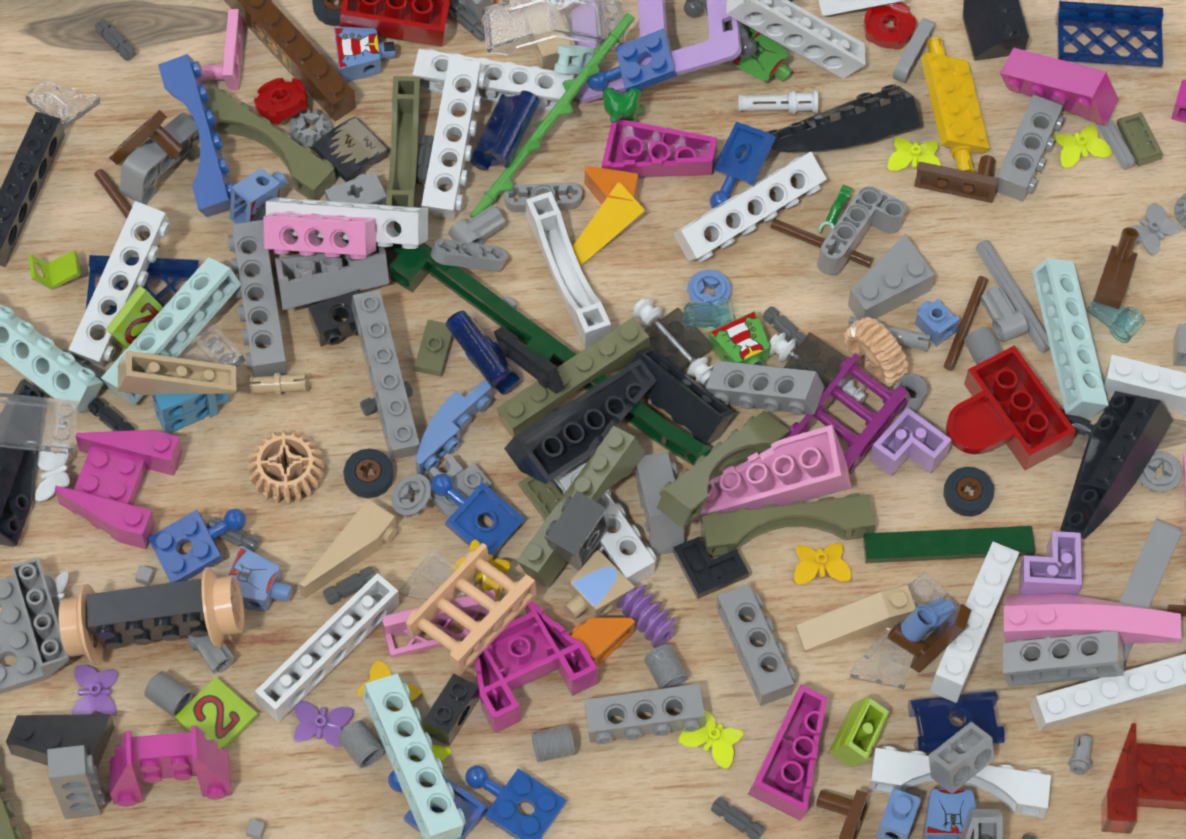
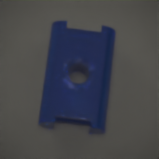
M522 90L520 95L510 97L501 94L472 152L470 163L483 171H488L490 166L503 165L505 168L509 167L539 106L540 99L534 93Z
M463 310L454 313L448 318L445 324L447 329L489 385L496 388L502 395L515 390L519 386L521 379L476 319L471 318Z
M996 691L960 694L957 703L941 696L909 700L908 714L909 717H915L918 731L914 744L915 751L933 752L970 722L990 735L993 745L1003 744L1005 741L1004 726L997 727L994 711L998 700ZM952 717L958 718L962 721L963 725L955 726L949 719Z

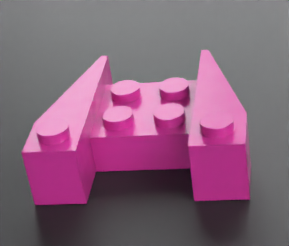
M155 430L76 433L75 438L79 451L88 455L74 490L55 486V493L59 504L74 514L77 513L87 519L94 527L101 528L119 543L146 549L149 543L148 537L152 535L155 527L152 510L133 505L147 469L174 476L183 452L180 438Z
M532 600L525 607L526 615L511 621L474 660L481 708L494 733L521 721L520 706L511 691L557 669L572 696L598 684V668L585 646L579 640L573 639L566 633L565 628L558 622L555 623L544 614V610Z
M191 726V732L136 737H132L131 731H126L121 739V747L116 748L115 757H111L109 761L110 795L113 804H118L119 806L130 807L134 806L136 802H143V780L148 783H157L165 778L183 781L191 779L192 776H197L202 797L217 800L224 798L225 795H232L231 761L228 751L225 748L218 749L215 740H206L205 732L197 726Z

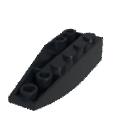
M896 84L884 86L880 92L874 94L871 92L859 94L855 100L802 121L792 123L782 129L767 131L776 137L771 149L810 151L843 148L872 142L921 126L914 96L900 86H896Z
M26 379L19 382L0 415V545L15 547L18 544L34 497L45 396L42 391Z
M1118 391L1114 392L1108 402V406L1104 409L1089 435L1060 528L1061 532L1081 533V538L1086 539L1103 523L1131 490L1150 462L1173 421L1161 400Z

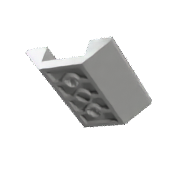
M39 557L12 565L13 576L0 579V607L2 608L0 613V694L44 681L69 661V657L63 647L59 623ZM6 656L17 658L16 663L11 667L1 665L2 660Z

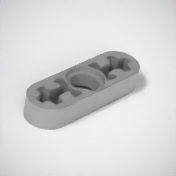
M926 18L921 20L895 68L894 79L903 83L908 81L927 46V41L932 37L936 26L935 22Z
M573 182L513 185V190L505 191L504 194L505 206L512 212H526L528 194H531L532 198L542 192H552L555 199V193H558L559 200H556L559 210L576 209L582 202V189ZM567 193H572L573 199H568ZM514 195H519V202H514Z
M447 239L436 240L431 251V257L440 264L489 271H501L508 257L507 253L497 246Z

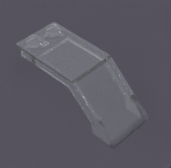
M508 0L484 7L482 10L487 52L512 56L516 48L554 37L602 45L609 36L608 33L612 32L624 17L622 2L615 0ZM626 31L620 38L621 41L616 43L613 48L627 43Z
M0 393V447L73 454L79 401Z

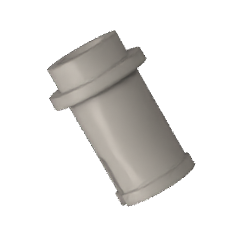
M1077 735L1074 738L1073 755L1069 759L1068 765L1071 772L1084 775L1087 774L1092 766L1089 760L1093 739L1082 735L1080 741V736Z

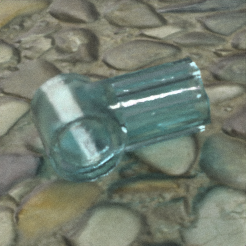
M721 298L711 303L688 302L684 307L682 318L684 324L690 327L716 329L735 320L736 316L730 300Z
M1092 300L1087 309L1089 314L1108 326L1113 337L1122 343H1128L1145 324L1144 316L1132 307L1124 308L1120 306V309H1116Z

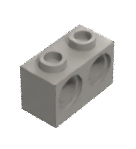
M970 722L928 755L931 778L951 794L994 761L992 737Z

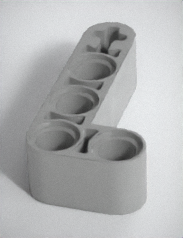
M184 112L163 127L183 146V149L172 159L151 138L148 139L124 161L120 180V192L134 201L147 205L155 194L157 178L200 143L199 132L194 118Z
M866 186L860 189L823 242L817 262L818 269L827 275L837 274L870 226L886 233L898 232L905 215V204L901 200L875 187Z

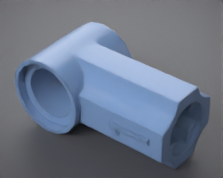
M943 598L927 605H919L901 623V631L910 641L918 642L926 634L934 631L955 611L956 607L950 600H944Z

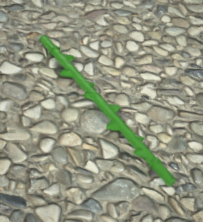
M626 13L614 30L608 33L609 36L604 43L594 48L595 54L576 79L565 80L562 83L565 93L544 120L535 124L536 130L516 155L504 157L506 169L488 192L485 191V196L469 215L471 218L490 207L493 202H496L500 192L513 190L514 186L511 178L532 151L538 150L541 147L540 141L559 116L568 115L573 112L570 102L590 76L600 71L598 66L615 44L621 41L620 38L635 20L631 14Z

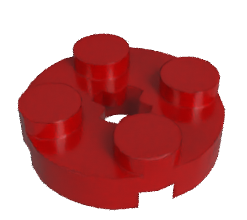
M903 2L869 7L865 13L863 24L865 38L867 41L880 47L900 50L904 48L905 44L914 35L916 28L915 15L913 17L910 8ZM889 20L893 21L894 27H887L883 23H888Z
M277 78L263 84L257 91V98L254 97V104L258 114L266 119H270V122L273 124H279L285 118L305 111L308 108V95L304 84L300 80L291 78L292 82H284L283 78Z

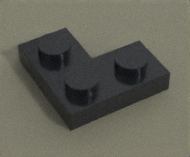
M699 536L673 547V553L697 599L749 577V572L737 549L711 560Z

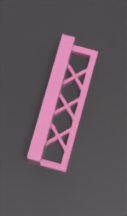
M494 590L483 592L494 601H497ZM469 596L450 601V603L475 621L480 615L489 613L486 608ZM415 609L382 616L383 630L391 658L443 646L435 639L427 641L420 637L421 631L414 639L410 640L407 646L395 649L392 636L404 634L409 637L406 622L411 612ZM442 610L431 621V623L457 642L463 641L470 633L466 628L462 633L458 634L449 631L448 627L455 620Z

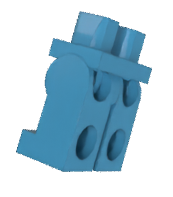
M228 393L152 395L155 414L164 432L167 434L204 419L208 414L210 418L218 415L217 406L229 402Z

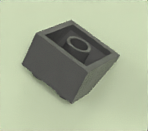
M577 491L573 498L568 497L561 509L563 513L557 521L553 520L548 526L546 540L552 550L579 571L588 561L610 528L611 523L607 509Z

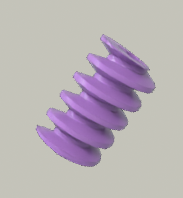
M644 584L625 594L616 607L622 608V613L632 618L635 624H637V630L641 633L645 632L644 638L648 641L652 640V647L657 648L666 644L674 636L676 629L673 627L677 619L673 617L668 621L666 620L670 611L668 609L662 612L658 611L662 606V602L658 601L652 604L651 602L655 595L650 593L644 596L643 594L648 588Z

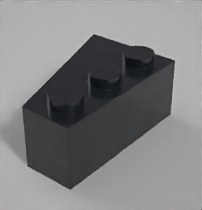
M111 714L17 715L7 737L6 744L12 755L44 765H48L47 749L84 745L87 755L93 756L94 766L98 769L115 726Z

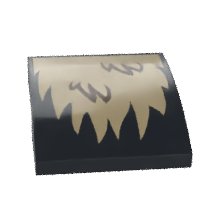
M356 116L333 128L312 146V149L322 159L328 160L333 165L335 172L345 182L365 174L369 165L387 158L390 151Z

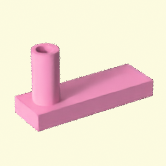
M239 9L228 10L223 64L201 65L203 76L200 77L201 81L224 80L229 90L239 89L245 23Z

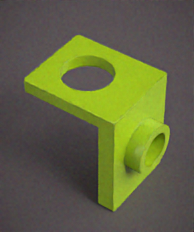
M71 251L49 263L32 254L28 256L31 278L51 290L81 275L78 254L75 251ZM36 265L41 268L43 277L38 273Z

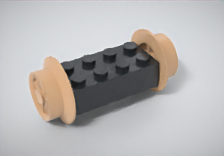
M206 567L203 570L202 579L95 593L91 585L84 584L80 589L78 597L62 599L59 605V629L67 655L70 657L86 655L93 665L100 664L104 647L118 649L125 644L132 643L147 645L151 641L161 639L164 641H176L180 637L188 635L193 637L209 635L213 646L221 648L226 635L243 632L245 622L243 597L238 579L235 575L217 577L211 567Z

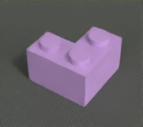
M907 407L873 444L870 461L891 476L908 458L912 459L929 473H932L948 455L952 439Z
M1052 531L1047 544V557H1023L1019 569V595L1050 593L1078 595L1082 585L1081 533Z

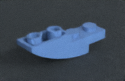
M485 380L465 397L458 391H455L436 412L428 424L418 448L416 458L417 474L424 475L432 467L436 468L440 463V459L447 453L452 454L461 442L460 429L467 427L476 413L479 411L483 412L489 407L492 402V386Z

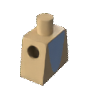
M597 550L571 579L569 594L573 599L564 605V609L573 619H576L584 611L592 618H602L618 609L616 607L618 602L635 586Z

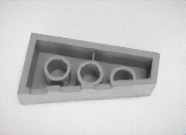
M377 244L376 251L368 254L365 259H351L350 254H341L340 257L333 258L325 257V253L319 252L312 256L295 255L275 258L283 310L337 297L358 289L361 291L389 284L384 247L377 246Z

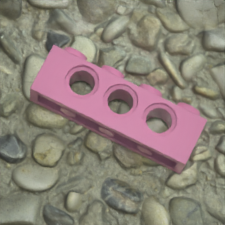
M273 212L263 216L264 249H274L275 254H288L290 251H299V255L312 256L319 252L325 253V257L333 258L340 257L341 254H350L351 259H365L368 254L376 251V218ZM292 229L295 230L298 235L297 240H295L292 237ZM317 231L323 235V242L317 238ZM342 232L348 236V244L343 241Z

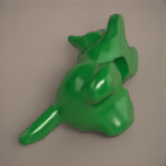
M614 88L603 90L604 109L610 116L612 123L617 122L619 119L637 122V116L645 115V107L639 103V98L642 95L640 89L630 88L627 93L623 94L617 92Z

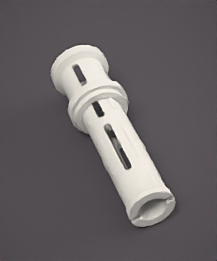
M791 90L786 95H738L739 111L788 110L791 114H796V112L812 111L813 114H818V90H813L812 93H796L795 90ZM788 101V104H781L780 102ZM799 101H810V103H798V102H799ZM753 102H776L775 104H753Z

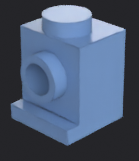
M937 299L933 303L925 301L919 306L915 325L924 334H930V341L937 347L957 332L960 318L957 315L954 316Z

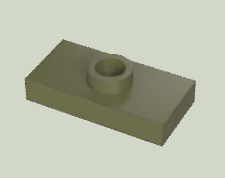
M1142 112L1117 120L1116 125L1136 159L1135 163L1137 166L1162 159L1163 153Z
M427 320L414 366L415 371L442 376L454 333V325Z
M529 476L519 482L521 490L543 519L546 520L563 497L562 493L553 481L544 484Z

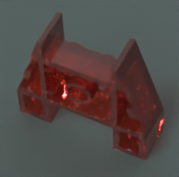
M1136 723L1131 724L1101 803V832L1131 834L1137 823V806L1186 810V746L1136 743Z

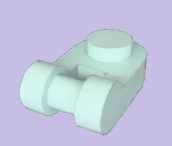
M559 44L557 50L559 59L555 63L554 71L561 74H579L595 54L594 49L584 45L570 46Z

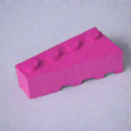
M1013 48L1000 71L1005 86L1009 90L1020 92L1030 97L1034 94L1063 105V110L1103 126L1107 124L1119 101L1106 71L1018 48Z
M619 119L615 123L611 122L601 168L637 173L638 177L712 175L717 152V137Z
M802 684L795 693L748 792V795L799 821L808 809L813 770L827 703L826 696Z

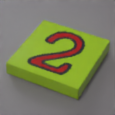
M139 286L107 326L106 330L126 350L163 307L146 289Z
M217 677L175 716V720L188 732H191V726H197L205 732V739L215 740L218 749H226L258 718L257 712Z

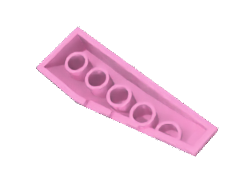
M830 425L778 440L771 444V448L760 454L756 452L747 457L748 460L744 463L723 470L722 475L708 482V497L700 515L692 522L701 521L702 516H706L711 512L730 513L740 508H748L750 510L761 509L770 504L777 506L790 505L795 501H806L851 488L847 462L834 427Z
M1067 593L1006 595L1004 603V636L1006 642H1012L1016 639L1035 640L1045 636L1063 637L1073 633L1092 634L1102 630L1118 631L1123 644L1182 642L1181 614Z

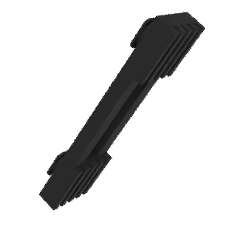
M502 326L494 331L497 339L495 346L501 356L504 358L508 357L538 380V383L543 388H549L555 394L565 389L556 365L545 357L539 358L518 343L517 337Z

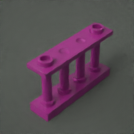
M854 353L851 358L847 357L841 363L839 374L821 395L815 414H806L800 423L795 422L789 429L788 434L789 437L808 432L817 420L825 426L832 425L836 434L848 442V447H850L844 454L849 475L911 398L909 392L900 385L896 390H889L860 369L859 366L863 361L857 353ZM851 376L883 399L884 405L878 413L876 411L871 412L842 390ZM834 398L866 421L865 425L867 427L861 434H854L825 412V409Z

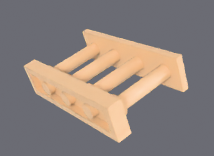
M484 543L476 550L469 552L464 563L419 609L411 612L406 622L409 637L412 639L421 631H424L450 650L449 655L452 669L459 674H462L537 595L535 580L527 574L520 581L514 582L489 564L488 549ZM481 571L506 589L508 594L501 601H494L469 583V581ZM460 590L489 611V614L482 621H475L450 603ZM441 610L470 631L463 641L457 642L431 623Z

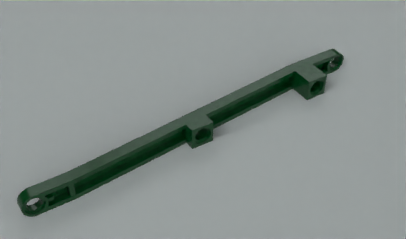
M394 225L395 230L401 233V229ZM393 243V246L386 247L398 254L397 258L390 265L391 280L412 293L425 277L430 274L497 325L503 326L513 333L520 342L526 345L525 348L537 357H545L559 367L577 355L459 267L436 262L431 257L433 248L425 243L420 244L416 249L402 248V244ZM602 375L582 388L588 391L608 377ZM640 401L624 417L625 420L660 446L693 466L700 456H707L711 452L709 447L670 424Z

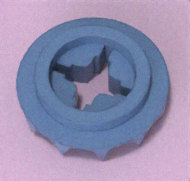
M703 270L691 277L687 292L690 301L696 303L698 308L705 307L710 311L714 307L721 308L729 300L731 285L722 273L715 270ZM704 285L709 289L714 288V297L709 293L704 294Z

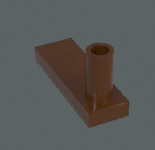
M158 110L125 139L109 159L118 165L149 137L172 159L183 149V146L161 126L167 116L161 110Z
M990 155L982 156L977 173L919 161L914 187L993 203L998 178L993 177L996 160Z
M1124 228L1118 246L1112 245L1093 300L1094 302L1120 309L1138 253L1133 252L1139 235L1136 229Z
M961 604L924 641H910L903 635L901 627L897 624L891 629L887 639L914 656L910 668L920 673L965 630L971 609Z
M821 790L816 806L847 816L838 839L858 838L870 805L868 793L856 790L854 798L851 799Z

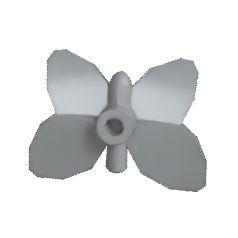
M1152 203L1146 211L1147 220L1142 218L1140 220L1141 225H1134L1130 228L1136 229L1139 233L1136 242H1142L1149 254L1155 255L1160 246L1159 239L1164 240L1165 235L1170 236L1179 233L1180 226L1166 218V212L1162 206Z

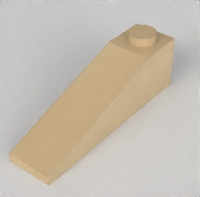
M126 351L118 365L117 391L140 395L235 393L236 366Z
M367 499L300 582L301 596L304 598L309 597L378 551L385 542L389 543L397 532L395 516Z
M908 585L876 593L797 624L796 630L805 653L888 631L896 624L901 627V623L916 607Z

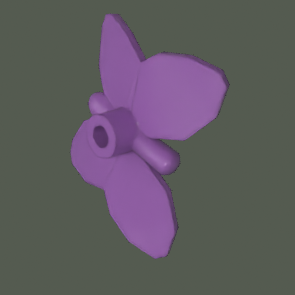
M87 665L77 666L74 677L78 685L86 689L78 690V695L84 697L76 702L72 715L93 714L95 711L101 714L115 715L116 707L113 700L108 697L112 691L108 688L114 685L118 672L116 670L97 672L94 668Z
M300 701L294 708L296 718L300 721L295 730L294 739L296 742H302L311 739L314 735L317 739L323 736L327 743L334 747H340L341 743L338 741V736L342 731L341 728L351 720L354 710L349 707H339L332 709L327 714V709L322 707L319 714L314 705L307 701Z

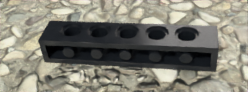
M35 112L0 188V266L6 267L65 137L61 118Z

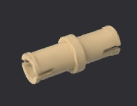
M275 373L274 376H252L249 380L251 383V394L275 392L276 395H282V392L307 391V385H305L307 383L306 373L295 375Z

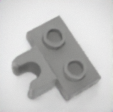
M451 455L446 457L444 464L448 471L447 473H441L435 467H432L428 472L430 481L438 474L450 476L453 480V488L465 498H468L482 482L489 488L492 485L475 463L462 471L461 465ZM435 493L431 495L433 498L431 501L447 520L459 508L447 496H438Z

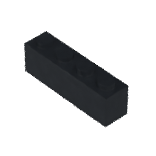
M653 347L638 351L631 364L641 358L657 380L644 394L651 399V403L671 415L675 423L691 431L693 437L698 441L707 444L719 439L735 412Z

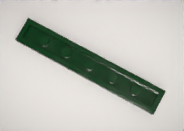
M1032 526L863 534L865 563L986 558L992 542L1018 551V556H1034L1035 554Z

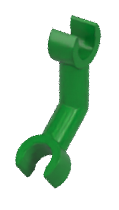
M842 185L838 197L831 206L826 221L822 222L818 227L819 234L822 233L823 228L827 225L831 226L832 229L834 228L841 210L850 200L849 196L853 188Z

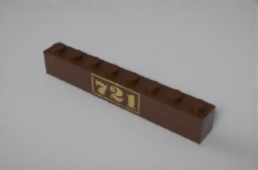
M224 0L231 9H239L248 28L291 75L304 84L306 91L334 122L356 108L354 90L271 0Z

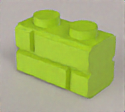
M868 697L852 704L829 750L830 754L849 767H854L859 763L867 761L872 751L871 748L874 747L890 714L888 710Z

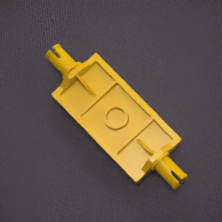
M933 37L926 43L929 52H926L920 58L941 146L950 147L951 156L955 159L958 170L975 173L970 155L975 152L984 154L990 149L969 61L946 56L943 39L941 37Z

